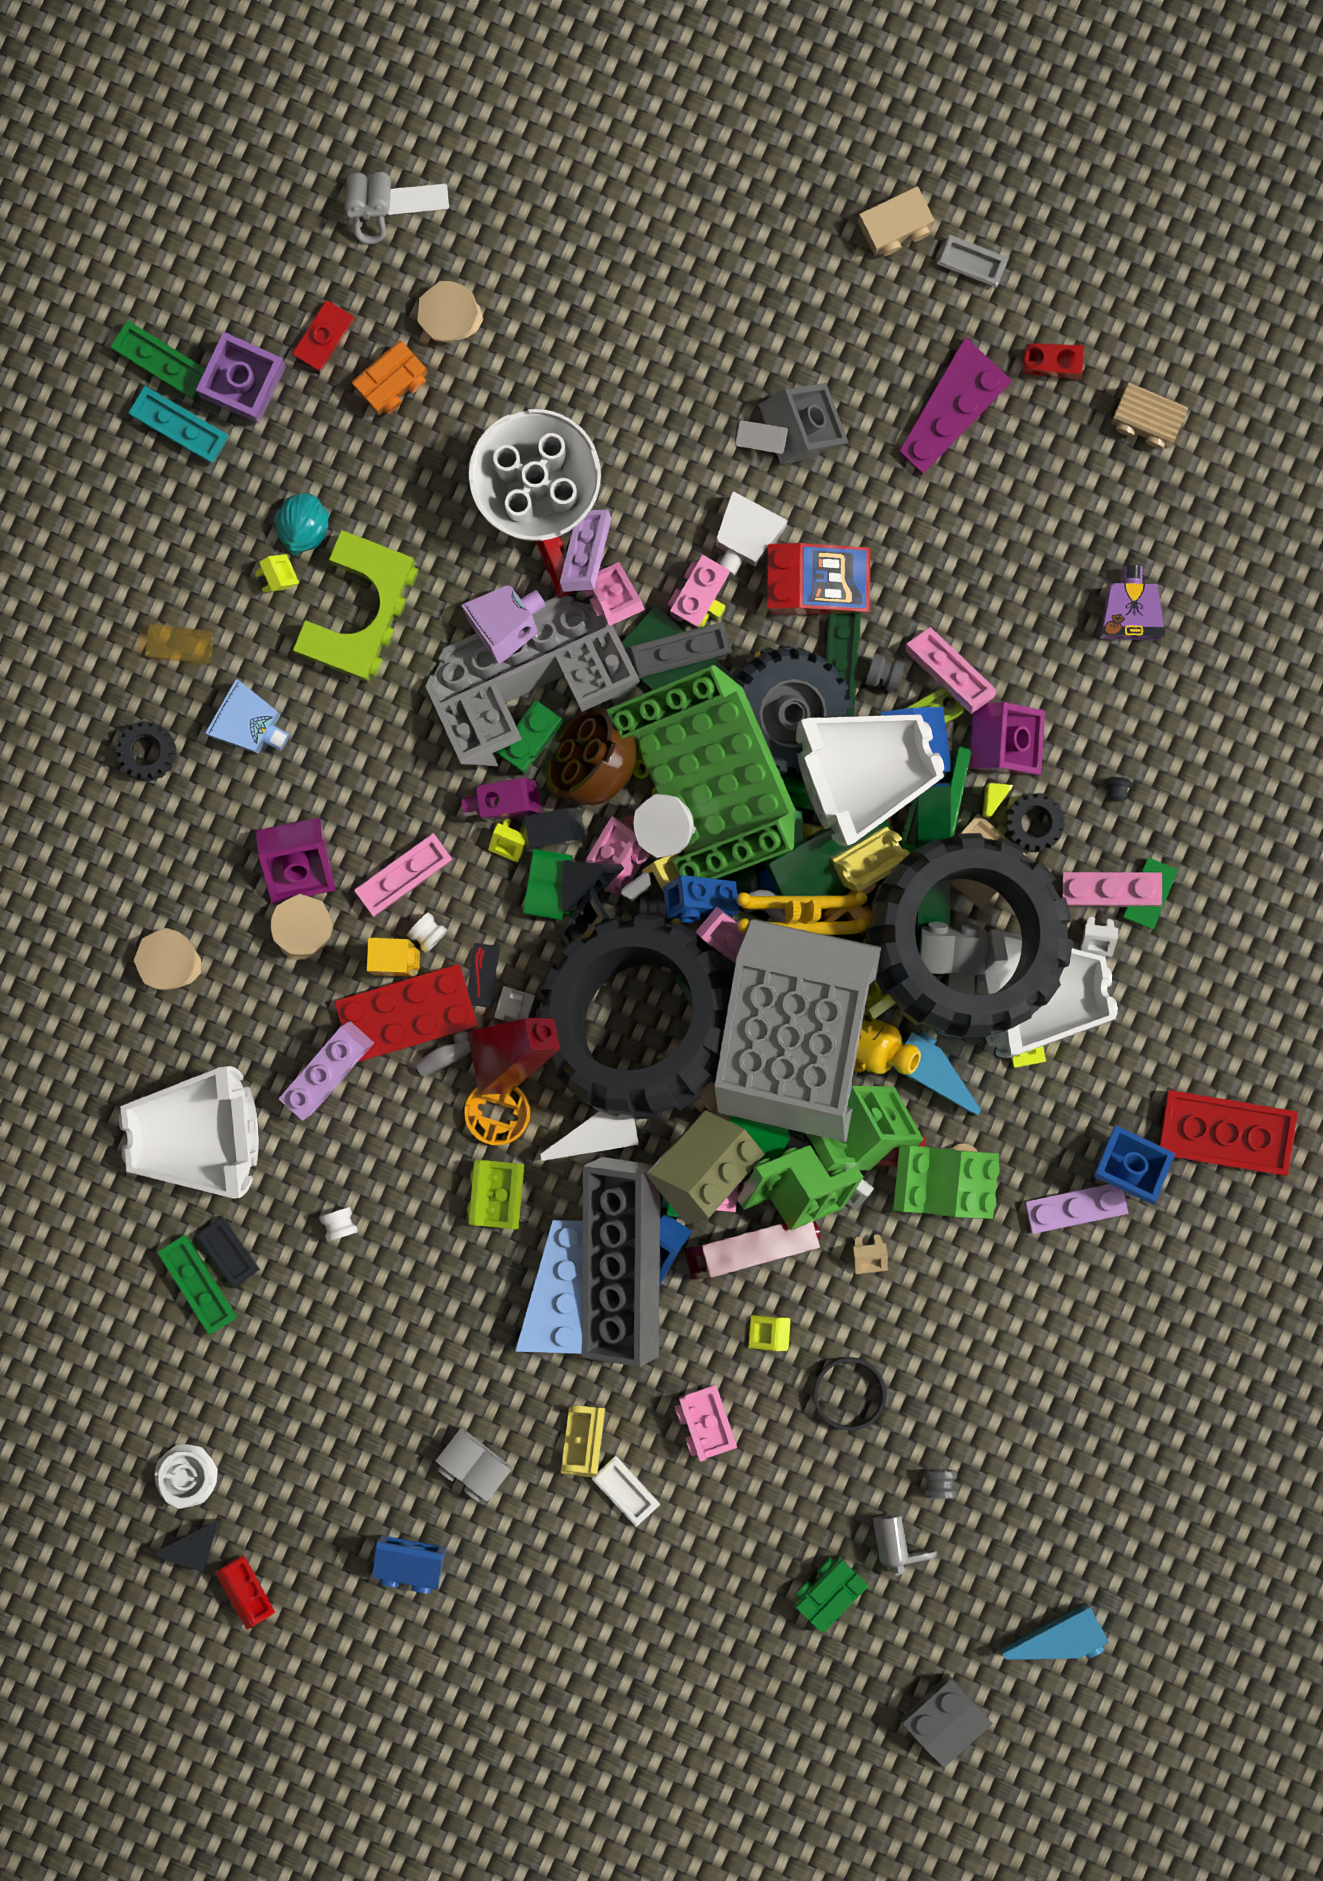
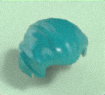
M301 493L299 495H292L286 498L282 508L276 512L274 519L276 534L293 556L300 552L315 549L326 537L329 527V513L320 502V499L316 498L313 494Z

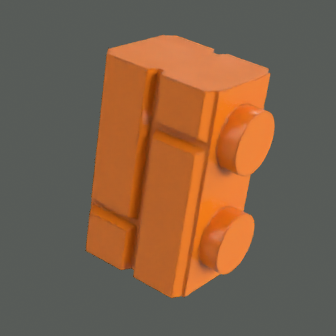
M400 340L352 381V384L361 397L380 416L384 412L390 414L401 405L402 401L400 398L408 391L415 393L425 384L426 379L424 377L428 373L425 366Z

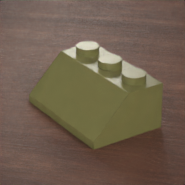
M704 1110L646 1173V1176L687 1225L710 1218L762 1158L764 1153L744 1128Z

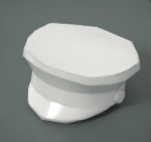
M656 793L635 810L633 823L638 844L656 858L680 853L688 845L692 834L695 833L696 827L693 823V816L689 808L677 797Z
M177 1444L157 1461L154 1474L155 1482L161 1497L164 1498L166 1503L177 1509H182L205 1502L216 1485L218 1469L202 1447Z

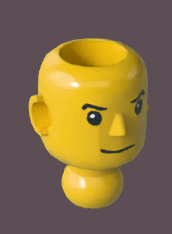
M864 1015L854 1071L863 1072L866 1070L875 1074H883L894 1066L901 1074H912L919 1065L921 1058L920 1050L912 1044L902 1045L901 1034L892 1024Z

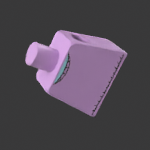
M507 585L461 605L468 623L498 665L536 635L538 630L532 615L546 607L537 590L520 599L513 588Z

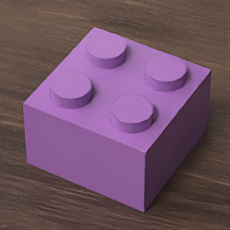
M223 332L196 391L200 398L260 424L286 365L281 357Z

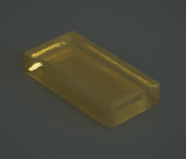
M149 624L145 656L211 665L215 633L214 631Z

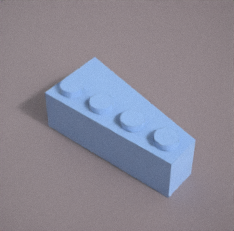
M583 1220L552 1221L515 1352L582 1353Z

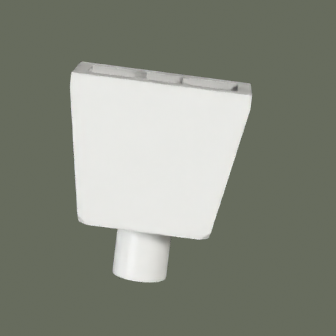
M733 491L715 544L718 548L726 551L719 564L729 569V574L735 576L743 561L756 566L768 552V544H774L783 533L788 520Z

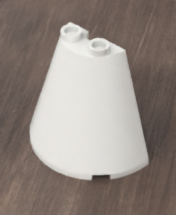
M921 715L806 718L799 722L796 741L798 744L802 743L803 751L797 754L804 785L817 817L824 829L832 828L835 832L832 835V839L841 846L854 844L944 777L943 760L939 753L933 754L928 741L933 739L932 731L929 724L923 721Z
M1001 930L989 931L987 934L985 975H977V995L996 993L1012 977L1021 955V935ZM1072 948L1070 964L1063 969L1059 979L1061 986L1048 1004L1038 1009L1031 1019L1016 1027L985 1037L989 1046L997 1047L996 1055L1002 1058L1014 1057L1115 1020L1118 1008L1116 1000L1110 997L1107 992V987H1110L1112 983V973L1110 968H1107L1106 957Z
M231 1066L219 1067L120 1106L119 1127L122 1131H126L128 1138L127 1144H124L122 1147V1159L126 1163V1171L229 1198L242 1197L248 1191L253 1181L252 1176H248L250 1167L257 1165L259 1145L256 1108L250 1088L243 1087L240 1080H243L242 1073Z

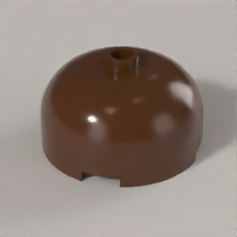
M589 708L583 712L580 711L565 724L557 735L555 741L560 744L554 753L552 761H546L545 778L547 786L552 792L573 804L580 806L602 804L621 791L633 772L637 755L634 736L631 735L622 739L618 730L611 722L607 710L604 708L597 710ZM578 738L581 742L587 745L586 748L580 745L579 743L575 742L574 740Z

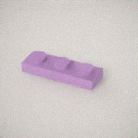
M608 509L590 510L583 521L573 528L560 579L563 592L595 589L611 522Z
M1111 1184L1025 1201L1031 1234L1128 1214L1124 1191Z

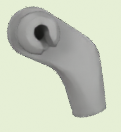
M462 1031L456 1033L453 1037L455 1044L437 1048L419 1060L416 1064L418 1072L422 1076H427L467 1056L471 1052L468 1038L469 1032Z

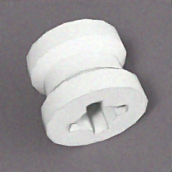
M428 912L412 927L407 936L411 940H417L421 944V949L427 953L448 930L443 925L438 926L434 922V917Z
M350 1207L319 1217L321 1223L327 1229L325 1235L327 1242L358 1232L357 1226L351 1222L352 1211Z

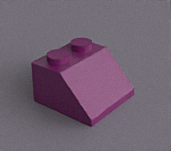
M1006 702L986 703L973 712L970 768L997 773L1041 775L1045 711Z
M320 818L256 830L258 856L272 904L283 902L298 894L313 896L336 891L327 842Z

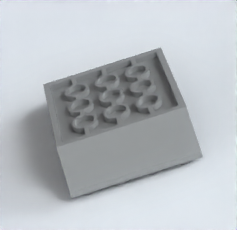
M751 920L736 959L716 1075L715 1094L718 1113L842 1142L847 1141L852 1109L847 1108L868 988L869 984L876 980L881 947L760 920Z

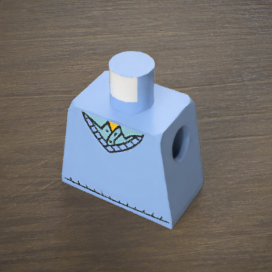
M237 679L206 731V734L213 739L255 754H259L265 743L281 751L290 736L289 733L275 726L280 714Z

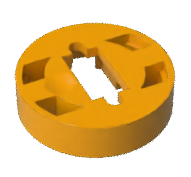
M478 1087L472 1091L465 1105V1120L469 1130L477 1139L490 1145H505L515 1141L524 1133L530 1121V1105L526 1095L519 1087L513 1089L520 1096L518 1105L510 1096V1093L479 1094ZM486 1101H490L514 1109L513 1114L518 1116V1120L510 1121L508 1125L483 1117V1111L478 1109V1105H485ZM477 1121L485 1129L484 1136L475 1129ZM509 1130L507 1139L495 1140L497 1133H504Z

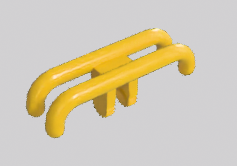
M742 892L737 896V904L742 908L785 909L786 922H769L823 935L856 934L865 931L869 926L865 918L845 922H817L821 918V909L855 908L864 905L868 898L864 892L844 896H749L747 893ZM741 919L738 922V930L746 934L750 921L748 919Z

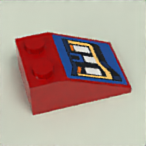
M806 543L768 544L767 608L773 615L870 613V548Z

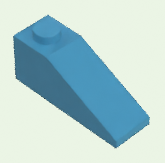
M921 1030L917 1035L911 1032L903 1045H915L921 1052V1058L916 1070L912 1074L905 1076L971 1114L979 1115L980 1107L941 1048L934 1045L937 1040Z
M1086 1603L1001 1648L1000 1651L1006 1660L1081 1658L1083 1656L1090 1659L1104 1651L1103 1646L1109 1642L1092 1609Z

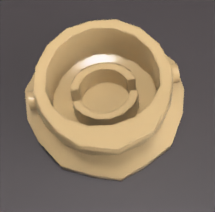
M439 281L419 298L417 322L434 341L452 343V341L468 338L478 331L483 321L480 306L476 303L473 292L461 284L452 281Z
M298 894L277 905L271 917L273 941L292 960L307 959L323 948L330 939L334 926L323 901L302 894Z
M164 928L142 938L134 958L135 965L144 984L156 990H172L191 984L201 973V959L195 947L186 936L170 928Z

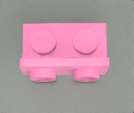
M611 816L586 860L622 864L624 870L604 890L621 896V890L634 881V876L650 854L639 846L633 828L619 818Z

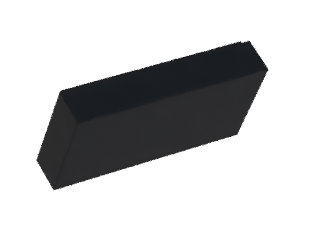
M224 1216L195 1235L233 1289L261 1270Z

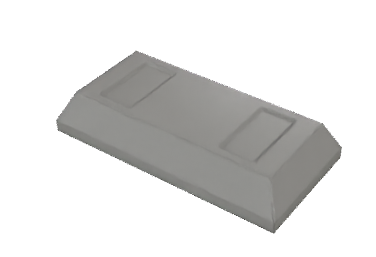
M949 234L937 265L997 288L1009 257Z
M644 872L621 890L622 898L633 903L640 898V895L648 892L651 889L649 874Z

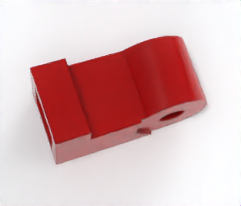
M1027 344L1024 348L1022 372L1028 375H1048L1049 377L1082 381L1084 345Z

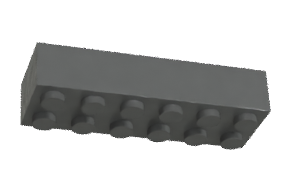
M602 1157L583 1166V1358L642 1367L659 1357L660 1192L646 1176V1173L654 1166L653 1164Z

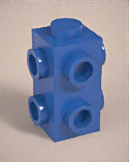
M680 875L663 887L667 918L681 919L683 923H693L697 921L704 922L716 907L730 917L740 912L739 905L737 904L736 881Z

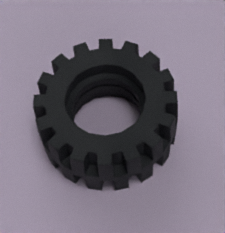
M148 721L136 722L131 724V727H126L123 730L122 736H119L117 740L118 746L116 747L117 760L122 769L130 776L142 781H154L159 777L165 776V773L172 769L173 762L176 761L177 749L171 734L162 726ZM142 738H152L159 745V757L151 764H140L133 756L134 745Z
M1030 793L1017 799L1008 810L1005 821L1007 835L1013 841L1012 843L1023 847L1024 851L1032 853L1047 850L1055 845L1065 829V815L1059 803H1056L1053 800L1054 798L1042 793ZM1028 810H1040L1048 817V829L1043 835L1030 836L1022 828V817Z

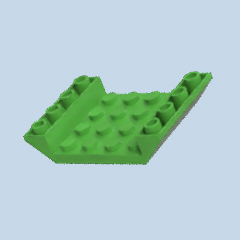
M715 665L607 709L611 722L618 730L622 739L631 735L634 736L658 794L679 798L689 808L693 816V823L696 827L695 833L692 834L688 845L683 849L684 854L672 860L679 876L717 879L794 849V805L743 688Z

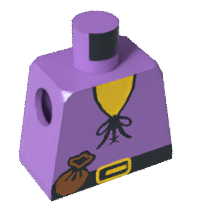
M1123 566V583H1112L1108 587L1099 639L1161 640L1165 636L1157 584H1142L1143 566Z

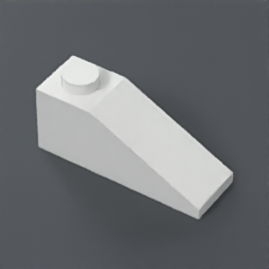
M599 1111L541 1153V1161L639 1145L635 1119L631 1115L620 1114L615 1117Z

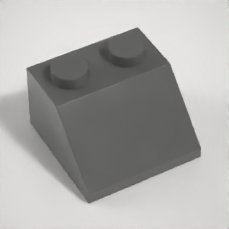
M826 383L785 389L759 404L766 425L788 429L784 452L782 454L776 453L781 464L802 461L849 443Z
M949 1673L900 1717L902 1724L944 1768L993 1724Z

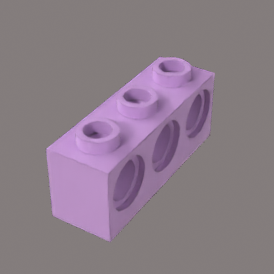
M351 1021L338 1029L281 1095L279 1100L302 1121L319 1108L371 1048L374 1042Z

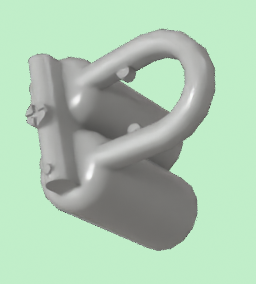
M375 172L369 179L361 173H352L346 180L345 211L348 214V218H353L356 238L365 244H376L385 237L386 225L384 216H386L390 208L391 179L384 172ZM360 217H363L365 220H368L370 217H377L376 226H379V233L372 237L364 235L360 230V227H362Z
M885 1514L872 1518L880 1562L886 1565L888 1571L893 1573L894 1576L904 1574V1565L930 1560L937 1556V1550L908 1553L901 1515Z

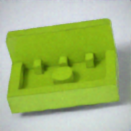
M485 1160L474 1161V1167L470 1174L472 1184L471 1200L467 1207L469 1225L519 1229L524 1164Z

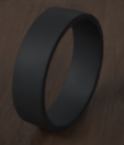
M843 1357L830 1362L820 1371L814 1384L813 1395L818 1412L826 1422L841 1430L854 1431L871 1425L880 1416L886 1403V1387L882 1376L870 1363L859 1358ZM857 1362L869 1367L876 1374L881 1385L882 1396L877 1411L870 1419L858 1425L847 1426L832 1421L823 1413L819 1405L818 1388L820 1381L829 1369L840 1363Z

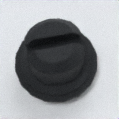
M1109 777L1104 781L1109 786L1107 797L1112 801L1123 802L1126 800L1127 790L1133 786V783L1128 778Z

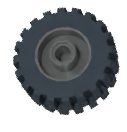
M779 646L778 649L768 647L760 650L761 655L757 657L751 655L745 659L746 666L742 670L736 668L732 676L735 677L734 681L743 688L779 773L786 775L787 771H790L793 774H801L797 754L803 751L802 743L798 744L796 741L799 722L806 718L851 717L847 715V709L853 707L852 698L846 695L845 691L849 688L845 680L838 676L839 671L832 664L826 662L824 658L799 647Z

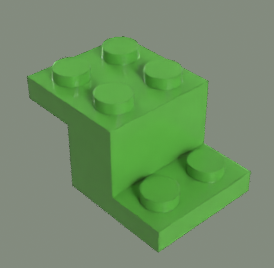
M851 1086L847 1108H851L852 1113L846 1142L805 1133L812 1142L820 1162L827 1171L850 1170L854 1167H858L859 1170H871L894 1147H900V1145L918 1146L924 1140L897 1090L892 1086Z
M810 1145L799 1150L794 1147L784 1152L775 1160L771 1161L767 1158L758 1162L753 1167L754 1171L750 1178L744 1182V1188L737 1200L744 1210L771 1199L786 1225L792 1231L844 1209L864 1177L858 1167L847 1171L839 1169L829 1175Z
M900 1145L893 1211L993 1219L996 1207V1184L1000 1170L999 1154L941 1147Z

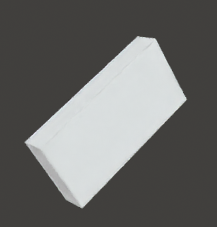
M614 1456L597 1472V1478L592 1477V1480L636 1527L660 1505L658 1500L617 1456Z

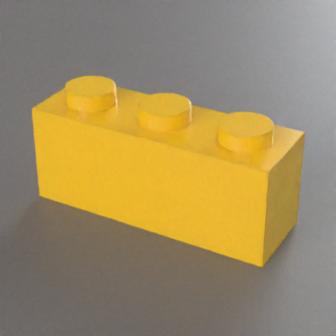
M368 938L367 971L374 976L413 977L414 970L420 969V951L416 949L415 944L410 940Z

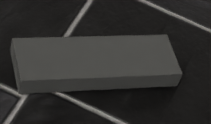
M724 621L630 647L639 679L732 654Z

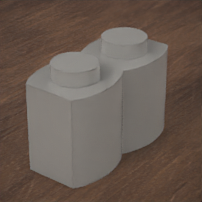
M930 922L928 926L921 927L919 954L925 966L934 974L985 975L988 944L987 931L981 929L980 925L972 923L962 924L961 928H950L948 924L943 922Z
M463 1428L456 1433L436 1459V1462L440 1465L438 1471L451 1481H454L455 1478L462 1481L466 1485L464 1491L478 1502L482 1498L488 1501L513 1469L506 1461Z

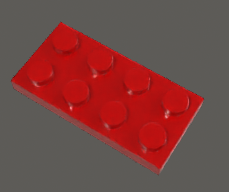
M460 964L335 1001L341 1025L343 1026L351 1021L374 1042L358 1062L478 1027Z
M1167 1090L1158 1146L1175 1153V1158L1288 1176L1298 1111Z

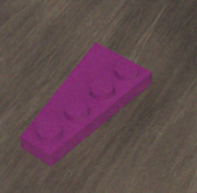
M965 337L899 452L921 475L948 450L1012 383V380L967 337Z

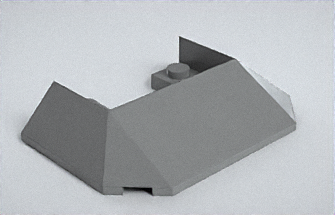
M556 596L545 601L546 607L532 615L538 630L536 635L499 665L477 634H473L443 648L434 676L430 675L425 687L461 764L498 766L492 753L522 740L505 703L565 676L581 712L609 699L616 706L628 698L640 682L639 677L613 625L609 626L603 615L597 617L591 602L590 604L577 602L570 596L560 598Z

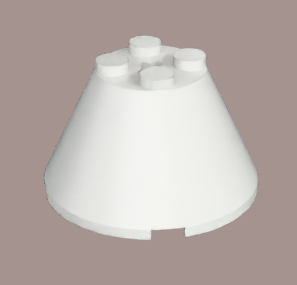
M528 409V411L518 412L510 416L507 415L492 424L477 442L469 466L471 493L478 509L486 520L509 536L530 541L548 540L561 536L580 524L588 515L597 499L601 481L599 458L591 439L585 431L571 419L559 413L543 409ZM539 479L542 480V482H540V483H538V484H531V483H530L531 481L534 482V483H536V482H538Z

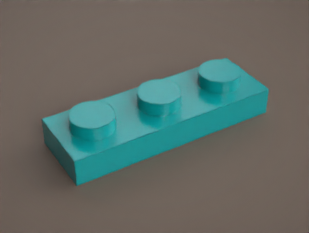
M144 386L128 413L131 417L211 464H214L229 439L228 434L147 386Z

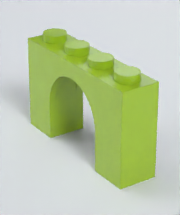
M341 530L329 560L332 565L362 576L375 585L380 596L378 614L371 625L353 634L337 633L305 620L293 651L296 655L369 682L370 677H376L381 668L383 659L379 658L383 645L388 647L395 631L394 628H391L395 615L401 616L407 601L406 598H403L407 586H413L419 569L415 568L416 562L414 558Z

